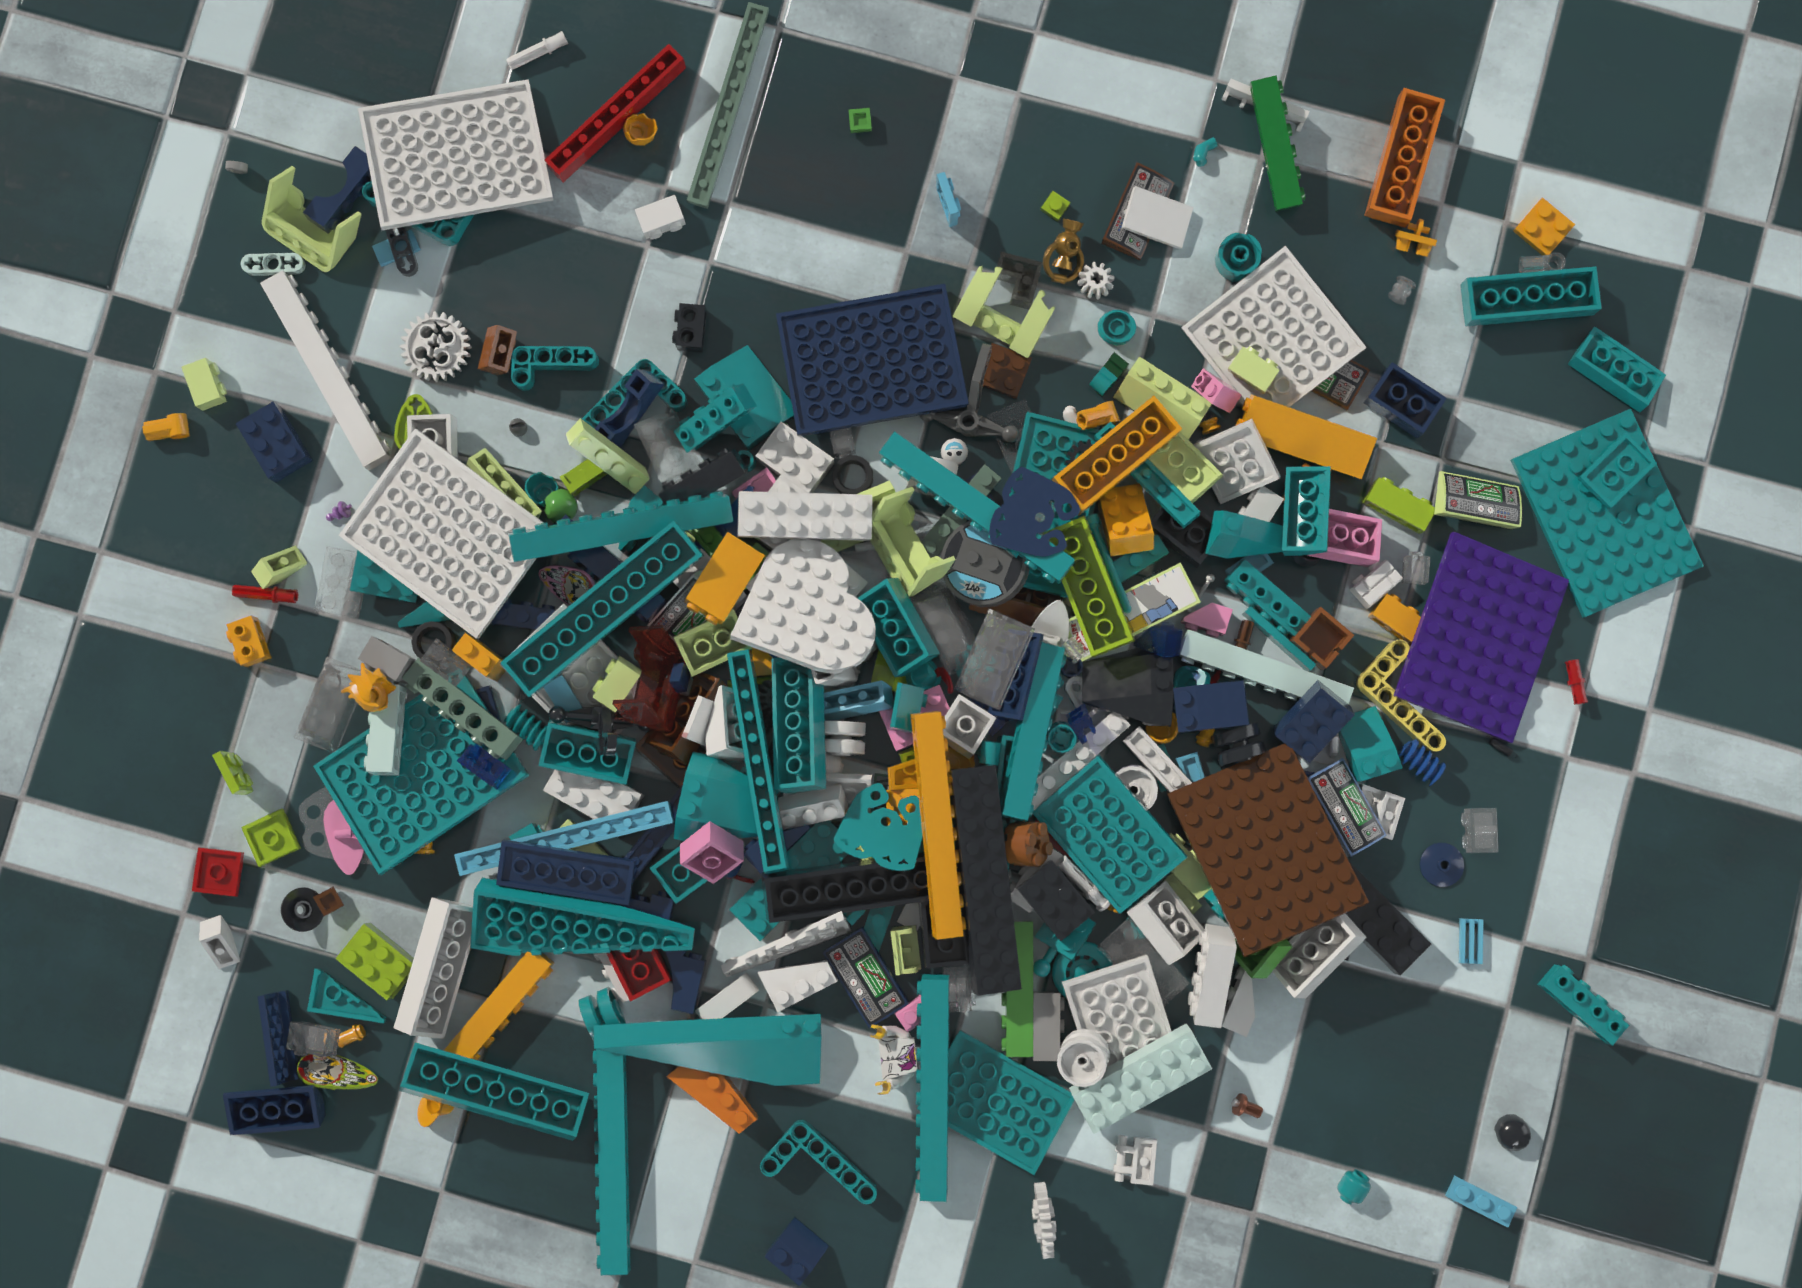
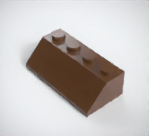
M1022 587L1015 597L1004 604L995 607H977L970 604L969 609L1032 627L1037 617L1048 605L1056 600L1062 601L1063 597Z
M702 672L692 677L693 681L688 696L681 695L680 693L675 695L645 740L668 757L685 765H688L692 753L696 752L701 745L682 737L698 695L715 701L718 687L721 685L728 687L721 679Z

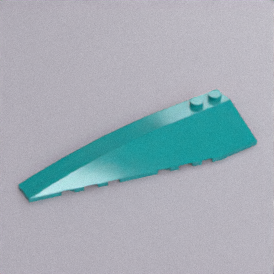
M483 877L474 890L470 948L511 956H521L522 953L531 952L532 955L553 952L554 955L563 954V952L587 954L610 953L611 950L630 952V950L642 949L643 952L652 951V949L678 951L692 950L695 928L612 903L496 885L497 880Z
M821 1014L593 1026L594 1049L765 1083L772 1086L820 1084Z

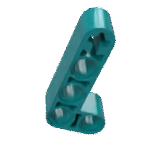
M519 346L512 352L511 379L518 389L528 391L534 386L535 370L590 371L599 365V357L591 347ZM522 354H528V359L525 362H519V357ZM549 354L550 358L547 362H540L542 355ZM570 354L572 356L571 360L563 363L561 361L562 357ZM588 355H590L592 358L585 362L584 359H587ZM527 375L528 379L525 383H518L520 376Z

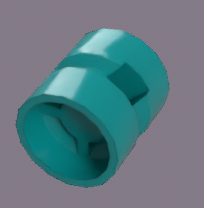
M1066 721L1052 723L1049 732L1047 731L1046 735L1051 748L1060 753L1069 752L1073 749L1077 740L1074 729Z

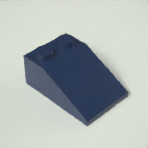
M1244 681L1173 688L1178 732L1180 733L1250 725Z
M809 825L783 832L786 852L811 829ZM753 839L744 847L746 850L744 857L760 874H764L759 841Z

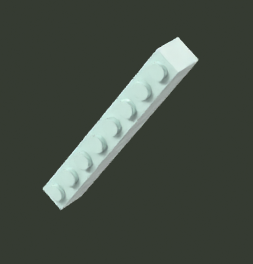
M1192 630L1184 631L1177 655L1182 657L1181 661L1194 665V662L1203 664L1202 668L1211 672H1214L1215 669L1223 671L1222 675L1231 679H1235L1236 676L1243 678L1245 684L1256 686V683L1263 685V690L1274 694L1277 691L1285 693V698L1297 701V698H1301L1317 680L1347 704H1349L1354 690L1353 687Z

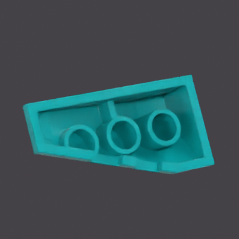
M1214 511L1205 554L1222 558H1235L1282 552L1283 526L1233 512Z

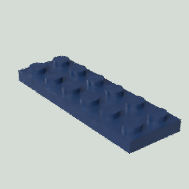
M503 839L501 842L496 885L629 905L636 860Z

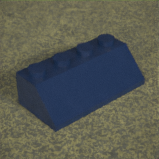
M314 1085L223 1093L230 1135L320 1128L326 1116L323 1095Z

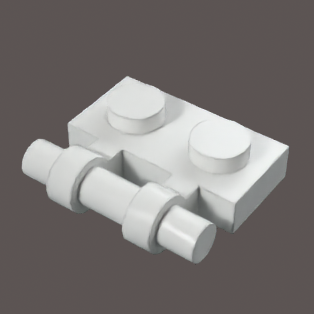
M1119 1135L1118 1144L1115 1146L1117 1160L1113 1168L1115 1181L1124 1182L1125 1173L1131 1174L1130 1183L1153 1185L1157 1139L1134 1137L1132 1146L1127 1145V1136ZM1126 1153L1132 1154L1131 1166L1125 1165Z

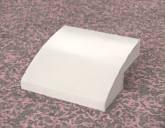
M1359 784L1360 789L1387 835L1384 838L1393 840L1405 798Z

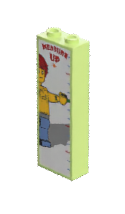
M1179 563L1125 590L1132 610L1130 613L1124 612L1133 636H1136L1200 604L1201 601L1182 564ZM1074 616L1069 619L1068 640L1071 639L1074 645L1071 648L1074 656L1079 657L1084 662L1092 658L1077 618Z

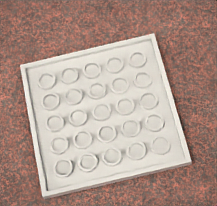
M1286 246L1181 327L1218 376L1242 395L1238 400L1242 406L1245 399L1250 398L1252 394L1291 407L1366 349L1363 342ZM1250 346L1260 353L1258 356L1263 360L1269 358L1278 364L1277 369H1279V373L1265 394L1228 371L1229 366L1242 347L1247 349Z

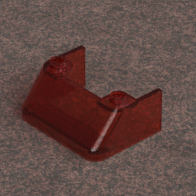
M662 625L629 627V632L637 641V646L634 648V658L641 666V675L638 678L634 699L613 700L612 704L627 722L660 732L671 731L680 693H676L669 680L673 664H685L679 648Z

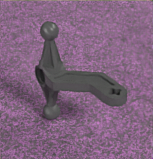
M982 344L971 380L967 410L941 411L919 415L923 421L937 420L954 431L960 432L965 437L1002 436L1007 442H1014L1018 439L1019 431L1016 427L1007 426L1003 428L978 415L984 378L992 353V345ZM968 420L974 422V425L971 427H966L963 424Z

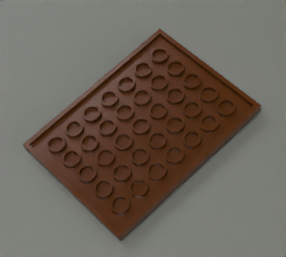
M1285 743L1266 751V753L1256 755L1250 760L1237 763L1167 794L1244 958L1369 903L1293 748H1290Z

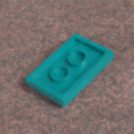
M1625 432L1578 479L1610 509L1657 462Z
M357 550L350 591L416 603L417 594Z

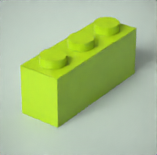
M1378 477L1373 482L1362 503L1418 534L1426 530L1435 511L1431 501L1413 496L1412 491L1396 487L1392 480L1385 477Z

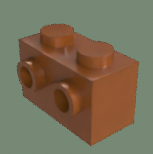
M500 325L488 327L478 369L495 375L507 373L511 365V356L516 343L517 331Z

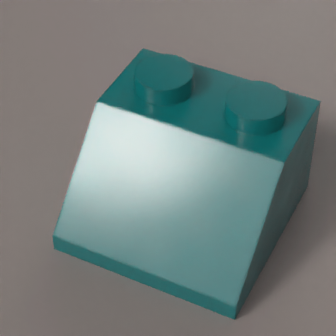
M898 682L890 729L912 733L910 714L920 713L921 707L926 708L928 695L924 694V688Z

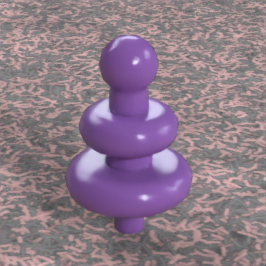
M344 501L338 502V507H333L332 513L326 515V520L333 521L334 518L340 520L343 516L349 518L352 505H347Z

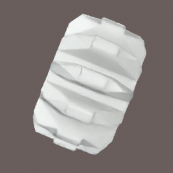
M1092 262L1091 268L1085 265L1083 268L1084 272H1079L1078 276L1081 279L1078 280V285L1083 286L1081 293L1089 292L1088 298L1095 294L1098 300L1101 294L1107 296L1108 290L1113 289L1114 285L1111 282L1114 281V276L1109 275L1111 273L1110 268L1103 269L1104 263L1097 267L1096 262ZM1094 277H1096L1097 281H1099V284H1096L1095 281H1093Z

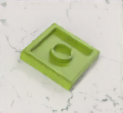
M279 809L241 827L258 867H262L301 849L284 809Z

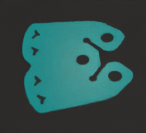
M876 783L861 790L853 799L833 839L835 844L841 850L856 858L865 859L873 857L880 866L897 871L913 869L922 840L919 798L913 795L899 801L898 809L904 819L908 821L907 825H903L896 811L883 807L868 813V808L883 805L889 799V795L882 784ZM878 791L881 795L880 799L873 800L871 793ZM909 803L914 804L916 807L912 813L906 810V806ZM889 817L891 820L890 825L883 826L881 819ZM841 839H847L848 846ZM859 846H861L862 849L864 850V852H862L860 849H859V850H855V849L858 848ZM889 856L891 862H889L887 859H883L882 857ZM905 859L908 864H899V862Z

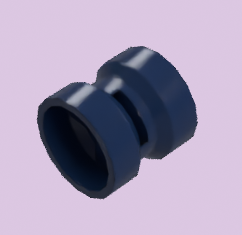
M1074 655L1067 656L1064 667H1061V674L1069 679L1078 676L1083 668L1081 659Z

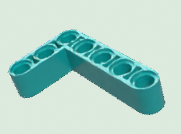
M368 182L363 186L362 194L369 204L377 208L375 197H370L371 193L374 192L372 182ZM474 214L462 216L460 219L450 218L434 221L433 226L429 228L425 227L426 223L410 226L444 245L454 246L461 239ZM452 230V235L448 238H445L444 234L447 231Z
M642 359L612 387L582 420L595 429L599 424V421H596L597 414L601 412L606 413L605 419L613 415L625 400L627 393L624 387L636 369L642 370L644 367H651V373L660 381L667 382V386L660 390L657 396L670 409L676 412L683 411L687 407L688 401L684 392L652 361ZM681 396V403L677 405L672 404L673 397ZM615 397H620V404L617 406H612V399Z
M797 1120L768 1151L760 1163L761 1172L765 1176H775L794 1154L802 1148L861 1203L871 1204L877 1196L876 1185L805 1120ZM797 1126H804L807 1129V1134L800 1137L796 1135L795 1128ZM814 1141H820L824 1148L820 1152H815L811 1144ZM782 1143H789L792 1151L787 1154L783 1153L780 1150V1145ZM830 1157H837L840 1160V1164L837 1167H831L828 1164ZM774 1160L777 1168L768 1170L765 1167V1161ZM847 1172H853L856 1174L857 1179L854 1182H848L845 1180L844 1175ZM864 1187H869L873 1190V1195L868 1198L864 1197L861 1194V1190Z

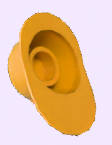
M422 1098L418 1106V1121L421 1126L428 1127L438 1116L451 1113L454 1107Z

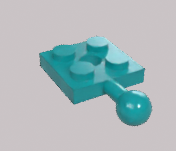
M1088 918L1062 941H1059L1048 926L1043 923L1035 938L1049 946V949L1043 959H1039L1034 963V973L1039 977L1047 976L1051 970L1050 962L1057 952L1074 961L1096 926V923Z

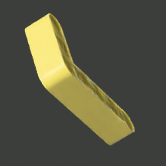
M1393 641L1358 676L1356 681L1357 688L1413 740L1417 739L1419 741L1418 745H1424L1425 751H1441L1446 745L1444 735L1412 705L1394 697L1395 690L1385 682L1390 674L1407 657L1410 650L1409 644L1406 641ZM1394 645H1399L1402 648L1401 656H1397L1394 653ZM1380 661L1386 662V672L1379 669ZM1366 676L1370 677L1373 681L1371 688L1366 687L1364 684ZM1382 691L1389 695L1387 703L1380 699ZM1399 706L1405 710L1403 718H1400L1396 713ZM1415 721L1421 724L1422 728L1419 733L1413 730V723ZM1432 736L1438 741L1436 748L1431 747L1429 744V739Z

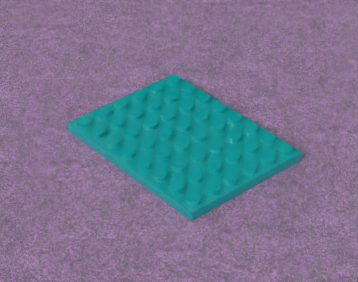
M1631 409L1510 460L1564 578L1569 580L1568 587L1582 618L1704 566L1657 464L1610 509L1578 479L1625 432L1654 459Z
M458 668L445 677L489 712L463 669ZM448 693L442 695L441 702H445L448 699ZM422 694L405 704L399 776L372 775L366 772L364 758L368 753L366 736L369 734L370 728L313 766L379 875H383L530 776L515 751L507 760L501 757L497 760L487 752L489 747L484 743L482 746H479L471 739L473 735L469 731L463 733L454 726L455 720L451 717L447 720L438 713L440 708L435 704L431 707L422 700ZM465 706L458 708L457 715L463 714ZM477 719L474 722V729L481 725V719ZM494 732L491 734V742L497 739L498 732Z

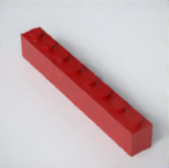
M668 44L544 160L548 168L564 183L623 128L628 117L638 114L686 69L684 58Z

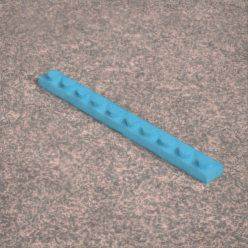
M668 800L511 841L570 849L674 822ZM501 843L454 854L459 876L498 867Z

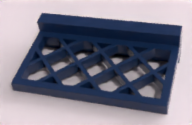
M288 990L257 996L270 1087L300 1079L297 1074L298 1056Z

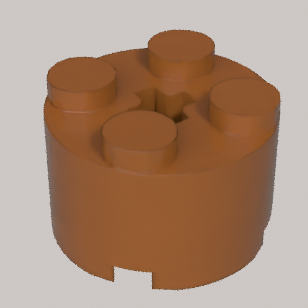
M1012 822L1007 826L1004 833L1008 834L1007 841H1005L1007 862L1014 864V866L1039 867L1043 865L1048 855H1051L1053 852V845L1049 841L1046 823Z

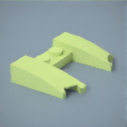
M979 266L953 317L970 327L975 325L1009 344L1010 349L1028 358L1032 354L1055 307L1053 306L1048 309L1041 299L1046 294L1040 290L1022 324L1017 323L985 305L1003 268L995 267V272L991 273L982 272L983 266Z

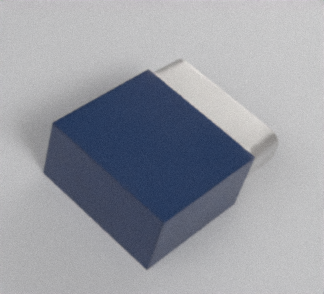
M674 663L669 682L676 693L688 696L693 681L691 673L684 663Z

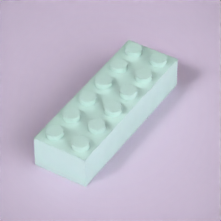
M1186 1023L1108 1066L1102 1079L1096 1084L1087 1087L1073 1085L1069 1089L1090 1129L1095 1134L1212 1070V1067L1192 1030Z

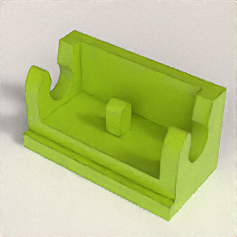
M586 459L566 474L561 475L560 479L570 494L575 497L606 476L607 473L589 459Z

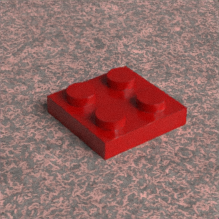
M198 847L192 891L238 896L244 852Z

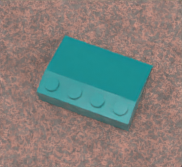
M748 345L710 366L694 379L708 400L716 395L721 396L724 393L723 389L733 383L735 386L744 383L757 407L729 427L748 451L770 436L780 421L786 424L794 418L791 400Z

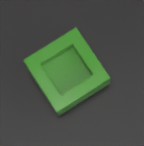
M870 108L849 110L851 133L872 131Z

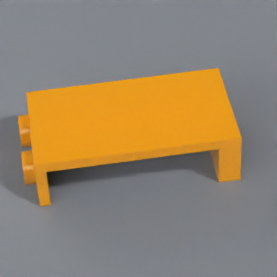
M727 532L684 600L687 604L686 607L694 613L701 612L706 615L705 619L710 623L722 625L765 555Z

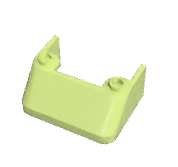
M291 166L269 180L262 226L270 236L299 254L321 271L328 272L337 265L356 239L361 213L356 212L345 221L339 223L336 229L331 230L329 234L320 229L303 214V211L306 209L303 207L304 196L301 190L292 185L295 168Z
M913 487L882 498L872 515V539L870 540L892 578H899L909 597L916 595L944 577L956 560L954 556L944 560L939 556L930 558L911 525L914 520L915 511L908 500L914 492Z

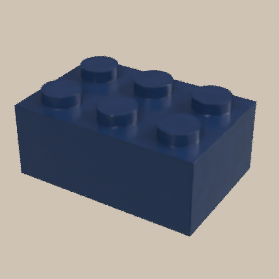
M1392 362L1385 369L1363 403L1415 438H1419L1424 434L1447 398Z
M274 401L236 423L267 478L275 483L313 461L283 409Z
M1317 680L1274 726V731L1277 738L1290 748H1293L1297 754L1310 763L1355 714L1349 704Z

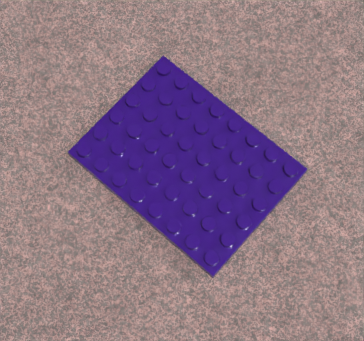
M1451 532L1393 696L1505 742L1513 743L1569 580L1459 533Z

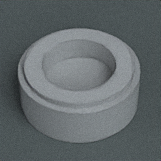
M226 161L225 169L232 173L246 174L248 172V164L238 161Z

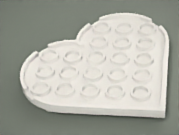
M795 539L784 542L774 548L764 560L730 639L818 672L841 673L843 670L853 666L857 667L867 658L874 644L876 629L872 614L865 604L847 593L849 572L843 558L833 548L820 541Z

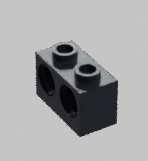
M679 303V310L676 309L674 315L677 331H673L672 343L675 344L677 350L703 352L707 318L705 305ZM689 313L696 315L692 321H686L685 316ZM687 334L694 336L691 342H684L683 337Z

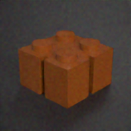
M1322 607L1315 609L1310 615L1309 620L1290 641L1304 654L1308 653V657L1316 663L1320 670H1324L1339 654L1338 652L1353 638L1354 634Z

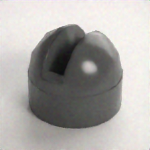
M520 418L513 419L509 424L510 432L518 437L523 436L527 432V424ZM518 424H522V425H523V426H520V427L513 428L514 425H518Z

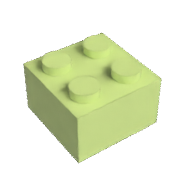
M620 655L617 660L611 659L605 668L606 676L604 678L600 676L592 689L594 691L593 698L614 712L617 711L641 675V669Z

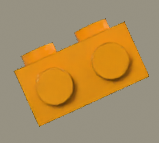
M251 615L226 624L228 628L226 635L229 642L233 643L235 649L233 656L238 664L249 667L271 659L257 617Z

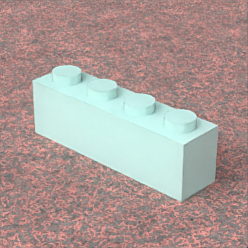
M395 685L396 689L388 694V708L382 711L370 712L368 715L370 731L366 736L368 753L364 758V767L366 772L372 775L399 776L406 689L401 685Z

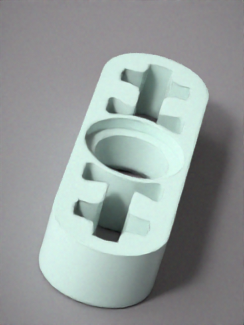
M297 253L247 254L241 260V268L252 276L275 275L282 270L287 275H297L302 273L306 267L305 260ZM277 259L279 262L278 267L274 270L269 269V261ZM294 259H296L299 264L295 265V268L289 264L284 265V261L286 263H294ZM253 260L256 264H262L263 268L260 265H254L250 269L247 265L251 264Z

